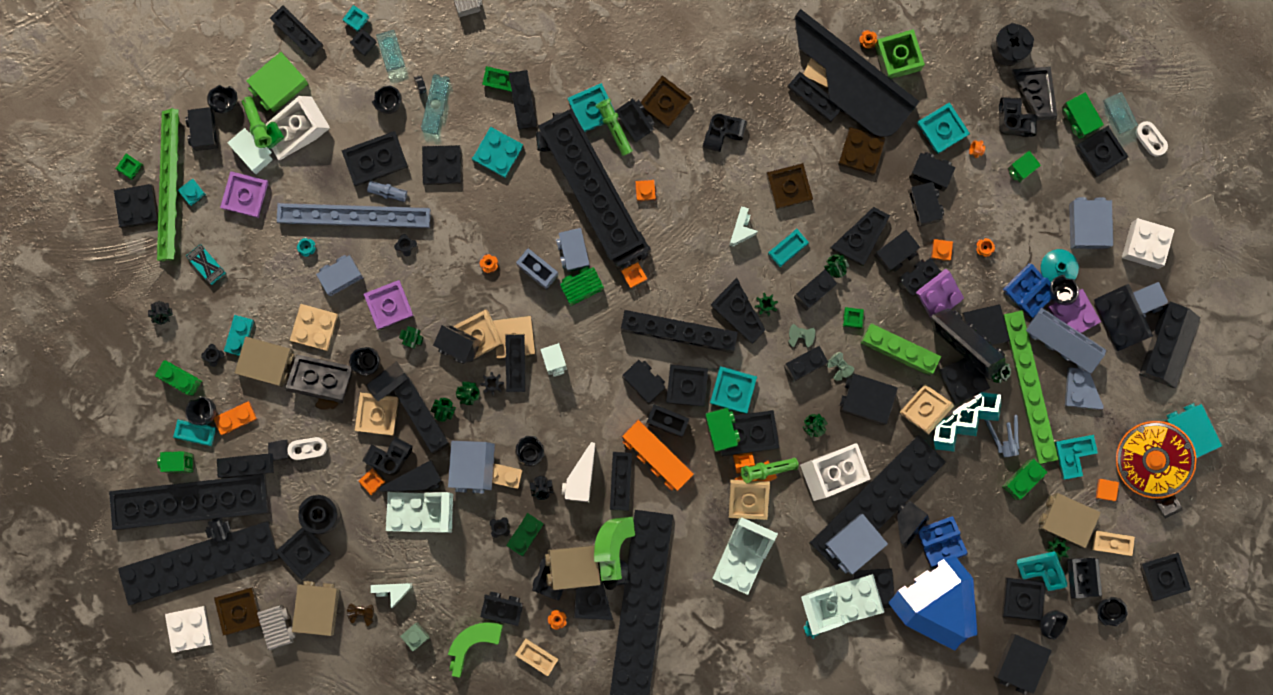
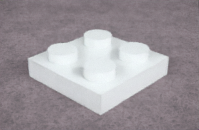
M205 606L165 614L172 653L212 645Z

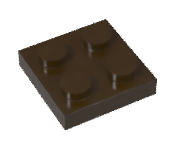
M662 75L642 99L641 103L646 112L669 129L690 103L692 97Z
M850 127L838 164L875 175L886 138Z
M803 163L766 173L776 210L813 201Z
M253 587L214 597L223 636L261 626L257 615L259 608Z

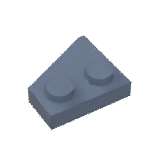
M1079 368L1067 369L1065 406L1103 410V404L1090 372H1084Z

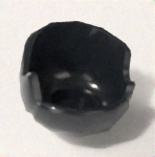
M218 85L211 89L207 95L208 106L213 111L221 114L232 111L238 100L237 92L232 86L223 87Z
M383 86L378 91H375L372 104L376 110L383 114H393L401 106L402 95L393 86Z
M1065 275L1055 277L1050 284L1051 299L1057 304L1064 306L1073 304L1079 296V287L1074 279H1068Z
M364 346L352 352L349 364L353 372L366 376L376 372L380 366L381 359L375 349Z
M199 396L196 400H190L186 407V418L189 423L194 425H208L216 417V405L210 398Z
M525 436L519 440L515 448L518 461L528 467L535 466L541 462L544 457V445L537 437Z
M1106 597L1100 601L1097 607L1098 619L1105 626H1118L1125 621L1128 615L1127 605L1120 598Z
M1051 610L1046 613L1040 622L1042 635L1048 639H1057L1067 624L1068 616L1058 610Z

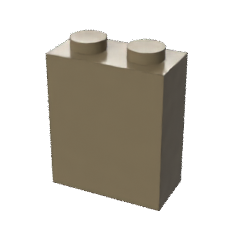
M245 337L235 374L283 387V384H286L288 381V367L293 364L295 355L290 348Z
M1054 493L1053 496L1050 495L1046 502L1047 510L1039 518L1038 523L1040 526L1038 529L1066 540V542L1079 548H1086L1101 512L1059 493Z
M595 545L548 550V554H545V564L549 566L550 574H547V585L551 586L552 590L600 585L598 562H594Z
M304 581L303 584H298L292 632L333 636L340 588H334L335 584L323 583V587L315 586V582Z

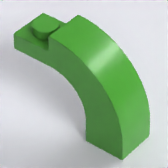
M633 517L610 519L600 528L595 541L594 562H599L601 581L622 579L619 558L620 547L626 538L635 536Z
M494 622L478 623L468 627L455 638L448 655L456 656L455 660L452 659L450 664V671H453L452 676L461 677L466 653L473 644L478 642L500 644L503 624Z

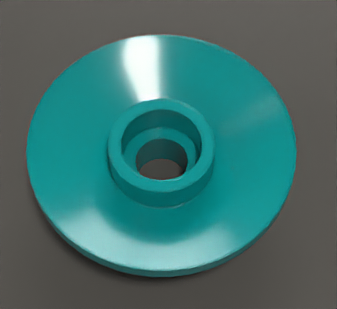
M1056 249L1043 257L1040 270L1042 276L1048 278L1050 282L1060 275H1065L1066 278L1075 280L1078 275L1079 266L1075 256L1069 251ZM1063 264L1064 270H1060L1058 265Z

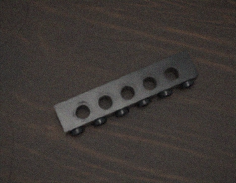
M624 310L621 324V332L728 353L734 352L738 332L628 310Z

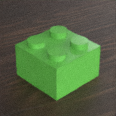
M914 29L877 39L875 43V50L882 72L890 79L919 72L925 65Z

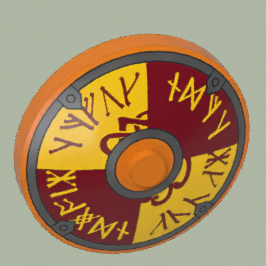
M1147 421L1134 426L1123 436L1117 448L1116 466L1123 482L1135 493L1148 498H1165L1180 492L1190 482L1196 469V452L1190 438L1177 426L1164 421Z

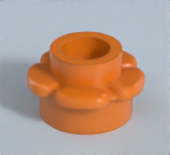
M866 30L859 37V42L864 48L870 49L875 46L877 35L873 31Z
M974 140L970 145L969 154L973 155L974 158L982 156L985 152V145H983L982 140Z
M988 238L981 239L976 244L977 253L984 257H989L995 250V245Z
M490 254L484 255L483 259L480 260V267L485 273L494 272L498 268V259Z
M554 610L548 616V623L551 625V628L558 630L565 627L567 616L564 612Z

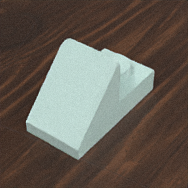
M741 206L729 246L733 247L757 234L758 231L743 227L748 225L751 216L747 214L749 208Z
M412 583L371 585V593H376V597L388 596V592H390L391 608H394L412 588Z

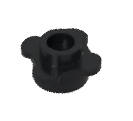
M402 234L394 248L408 257L411 255L412 249L417 246V242L408 238L406 234Z
M214 344L208 345V348L201 354L202 360L208 361L212 367L217 366L220 358L224 357V352L219 351Z
M506 517L490 521L492 537L497 538L500 535L508 536L510 534L507 525L509 521Z

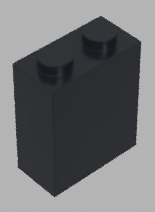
M855 373L851 375V378L847 377L844 388H847L845 396H841L839 406H841L840 412L886 425L898 387Z
M1011 634L994 677L998 678V683L1009 687L1010 684L1016 686V691L1027 695L1028 692L1034 694L1052 650L1019 635Z

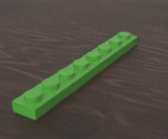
M173 108L162 111L157 261L163 262L173 260L175 255L174 237L176 235L175 218L177 214L175 206L177 198L176 181L178 178L177 144L179 142L178 124L180 119L178 116L179 110Z
M1023 311L1004 314L1003 317L1010 340L1011 354L1037 462L1042 464L1056 461L1058 456L1029 335L1026 331L1027 327Z

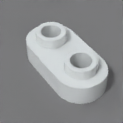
M1146 121L1137 126L1135 131L1136 137L1150 155L1159 157L1167 151V141L1153 123ZM1142 130H1146L1147 135H1144ZM1154 145H1157L1159 150H1155Z
M318 437L296 440L288 446V455L295 460L321 457L327 451V443ZM316 444L321 445L319 451H316L314 448ZM297 447H301L302 452L300 454H296L295 452Z

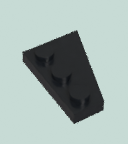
M1051 67L1013 69L1012 74L1037 121L1057 119Z
M600 568V585L576 588L574 618L613 620L603 581H601Z

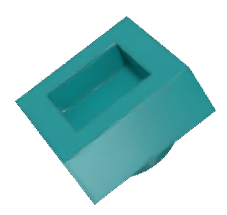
M353 5L342 20L359 32L369 19V15Z
M191 179L178 189L190 206L206 195L194 179Z

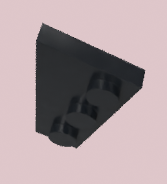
M875 207L871 208L829 249L864 266L890 215Z
M736 277L710 306L747 341L753 344L764 333L765 328Z

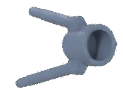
M1014 416V440L1011 424L1008 422L1007 432L1009 440L1003 441V446L991 422L985 420L996 442L999 453H1003L1004 457L1019 455L1018 416Z

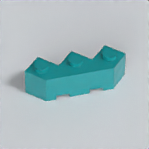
M981 392L975 396V399L967 404H963L947 418H943L936 426L934 436L935 449L954 452L957 434L977 436L979 419L999 421L1001 395Z

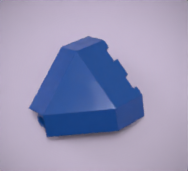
M955 556L943 559L937 563L938 568L929 573L927 570L918 576L913 585L908 589L904 586L898 590L889 602V605L906 626L953 650H956L969 637L977 635L974 580Z

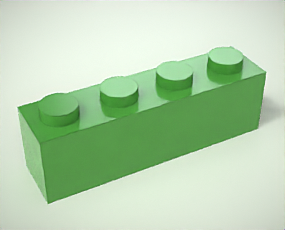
M872 323L868 326L860 343L928 376L934 373L941 356Z

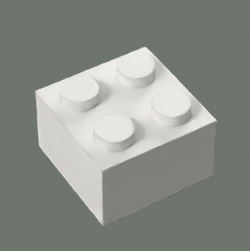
M1137 218L1131 222L1122 258L1156 269L1165 266L1175 229Z

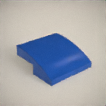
M1030 263L1003 289L1031 318L1051 300V282L1048 278H1044L1035 266Z
M953 516L927 525L918 533L931 569L937 567V563L943 559L955 556L958 559L968 554Z

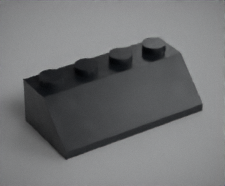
M1170 301L1163 305L1164 309L1161 310L1139 375L1176 388L1201 317L1191 309Z
M947 308L931 316L933 330L989 380L1006 364L1004 352L990 345V340L984 335L980 336L971 323L966 324L962 320L963 317L957 311L953 312Z

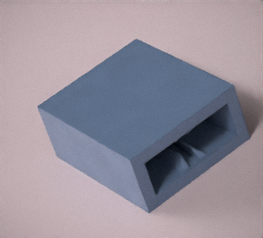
M1085 197L1075 198L1069 204L1070 249H1109L1112 247V200H1106L1103 197L1094 198V200H1087Z
M451 441L448 487L455 488V492L467 493V489H473L472 493L483 494L484 490H492L495 444L488 442Z
M860 514L825 543L828 547L825 550L832 558L836 557L840 562L838 566L845 574L847 572L853 574L888 543L867 518Z

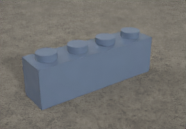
M1040 308L1026 329L1029 332V336L1033 339L1041 340L1047 348L1058 351L1065 360L1073 361L1084 372L1092 373L1106 353V349L1043 308Z

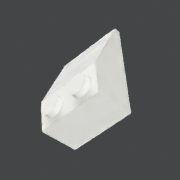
M298 96L266 123L267 126L270 122H276L284 136L272 148L278 160H282L313 142L330 129L312 97Z
M590 443L567 478V483H563L562 495L565 496V500L589 503L595 443Z
M857 443L800 464L814 501L829 497L871 479Z

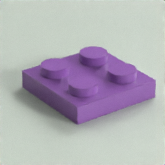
M230 171L220 208L259 218L269 182Z
M947 269L943 270L916 292L930 318L935 313L947 308H953L964 299L954 278Z
M400 280L364 294L377 330L414 316Z
M1083 289L1079 290V296L1073 304L1064 306L1055 303L1048 307L1052 315L1080 333L1101 322Z

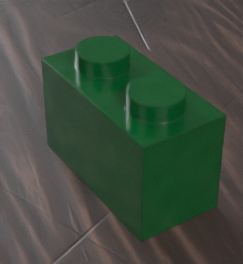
M527 513L506 546L524 557L545 524Z

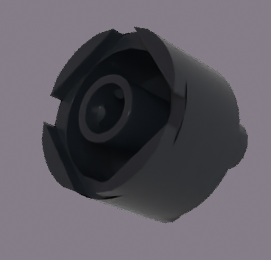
M1016 23L1004 26L991 42L993 58L1004 66L1020 64L1032 51L1033 35H1031L1027 28Z
M309 496L299 507L298 518L300 525L306 531L313 534L331 532L337 527L341 518L338 504L328 496ZM317 511H323L322 518H316L318 516Z

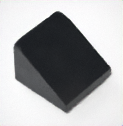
M287 439L268 443V453L273 454V461L290 459Z

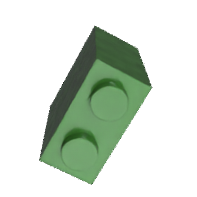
M282 52L278 53L246 80L250 85L248 87L249 91L255 97L259 95L262 99L260 103L267 111L271 109L274 113L308 85L306 79Z

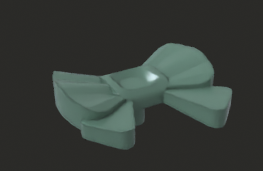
M792 324L789 329V338L791 339L788 342L794 347L798 338H804L806 347H810L815 338V329L810 328L807 330Z
M837 352L828 360V368L834 366L839 368V371L833 377L835 380L841 381L842 377L846 378L854 372V367L848 365L843 359L842 352Z

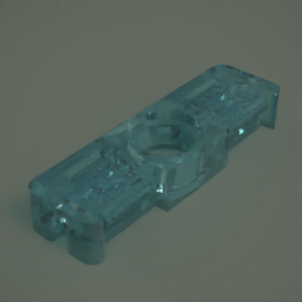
M434 74L432 77L421 129L425 133L434 135L439 133L440 116H443L448 82H450L447 76L440 77V75ZM433 100L441 102V106L438 109L431 108L430 104Z

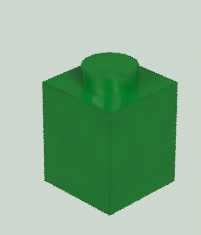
M1028 151L1011 164L1008 170L1010 176L1020 183L1037 170L1041 164Z

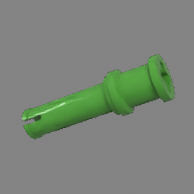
M245 97L241 102L251 125L250 133L255 138V146L265 148L272 142L271 137L266 132L267 126L260 119L254 99L252 97Z
M608 98L596 104L595 107L599 109L603 117L602 122L608 125L621 155L624 156L633 150L617 120L618 113L614 112L610 103L611 99Z
M796 458L769 464L760 462L756 466H743L741 468V476L745 483H750L755 479L764 480L768 475L797 470L799 464Z

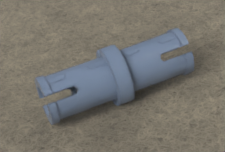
M373 181L369 182L367 192L381 195L385 199L392 198L405 202L408 192L407 190L392 187L391 184L384 185Z

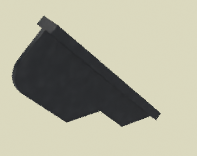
M800 9L794 17L798 49L825 69L829 101L873 135L888 137L894 134L920 101Z

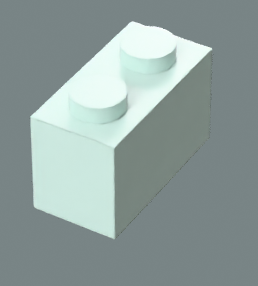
M244 128L227 143L247 166L257 174L273 160L269 156L272 152L267 147H256L254 136Z
M559 343L540 349L548 374H553V377L564 374V370H567Z

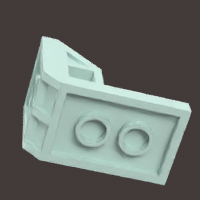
M387 493L386 531L452 533V493Z
M742 517L739 518L712 579L748 595L763 559L766 558L778 533Z
M873 574L812 591L801 597L812 635L831 630L852 621L884 613Z

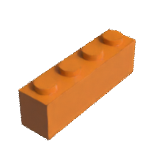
M639 420L622 436L624 439L622 443L629 450L633 448L638 453L636 457L642 463L648 462L652 466L650 470L657 477L661 475L666 480L664 484L671 491L673 489L678 491L694 475Z

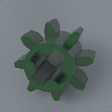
M835 254L827 259L828 265L824 266L831 277L841 278L846 274V268L849 267V264L843 255Z
M763 293L762 299L756 298L759 305H756L754 308H759V315L766 313L767 317H769L770 311H777L774 305L778 304V301L772 299L773 294L768 297ZM769 301L770 307L763 308V303Z
M407 326L406 331L401 330L399 338L403 340L401 345L415 349L416 345L421 346L424 338L420 335L421 330Z
M1006 363L991 378L993 382L1001 383L1002 380L1007 381L1011 375L1010 364Z
M463 381L462 386L457 387L456 397L460 400V404L474 405L473 401L478 400L480 391L476 387V383Z
M440 398L439 401L435 399L430 412L434 413L436 420L444 422L447 419H452L456 407L452 406L453 403L450 399Z
M810 414L805 418L804 423L806 425L802 428L810 437H820L825 433L826 428L824 426L828 423L820 414Z
M1054 537L1053 543L1047 541L1049 547L1044 551L1054 552V548L1060 547L1061 551L1056 552L1060 562L1062 556L1065 558L1069 557L1066 552L1071 548L1066 547V540L1059 542L1058 537Z

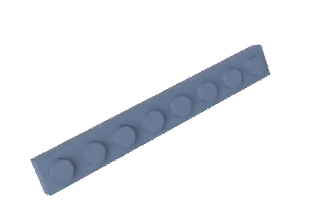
M278 203L277 223L430 228V208Z

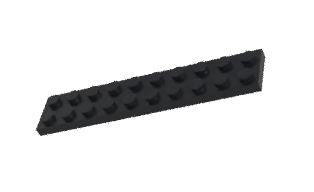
M635 510L633 520L635 536L631 537L627 564L629 583L624 586L610 695H649L673 521L672 514Z

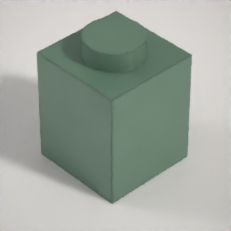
M415 623L400 636L412 651L418 649L430 638L419 623Z

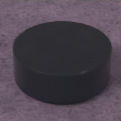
M421 75L414 76L415 86L419 95L426 93L427 90L423 77Z

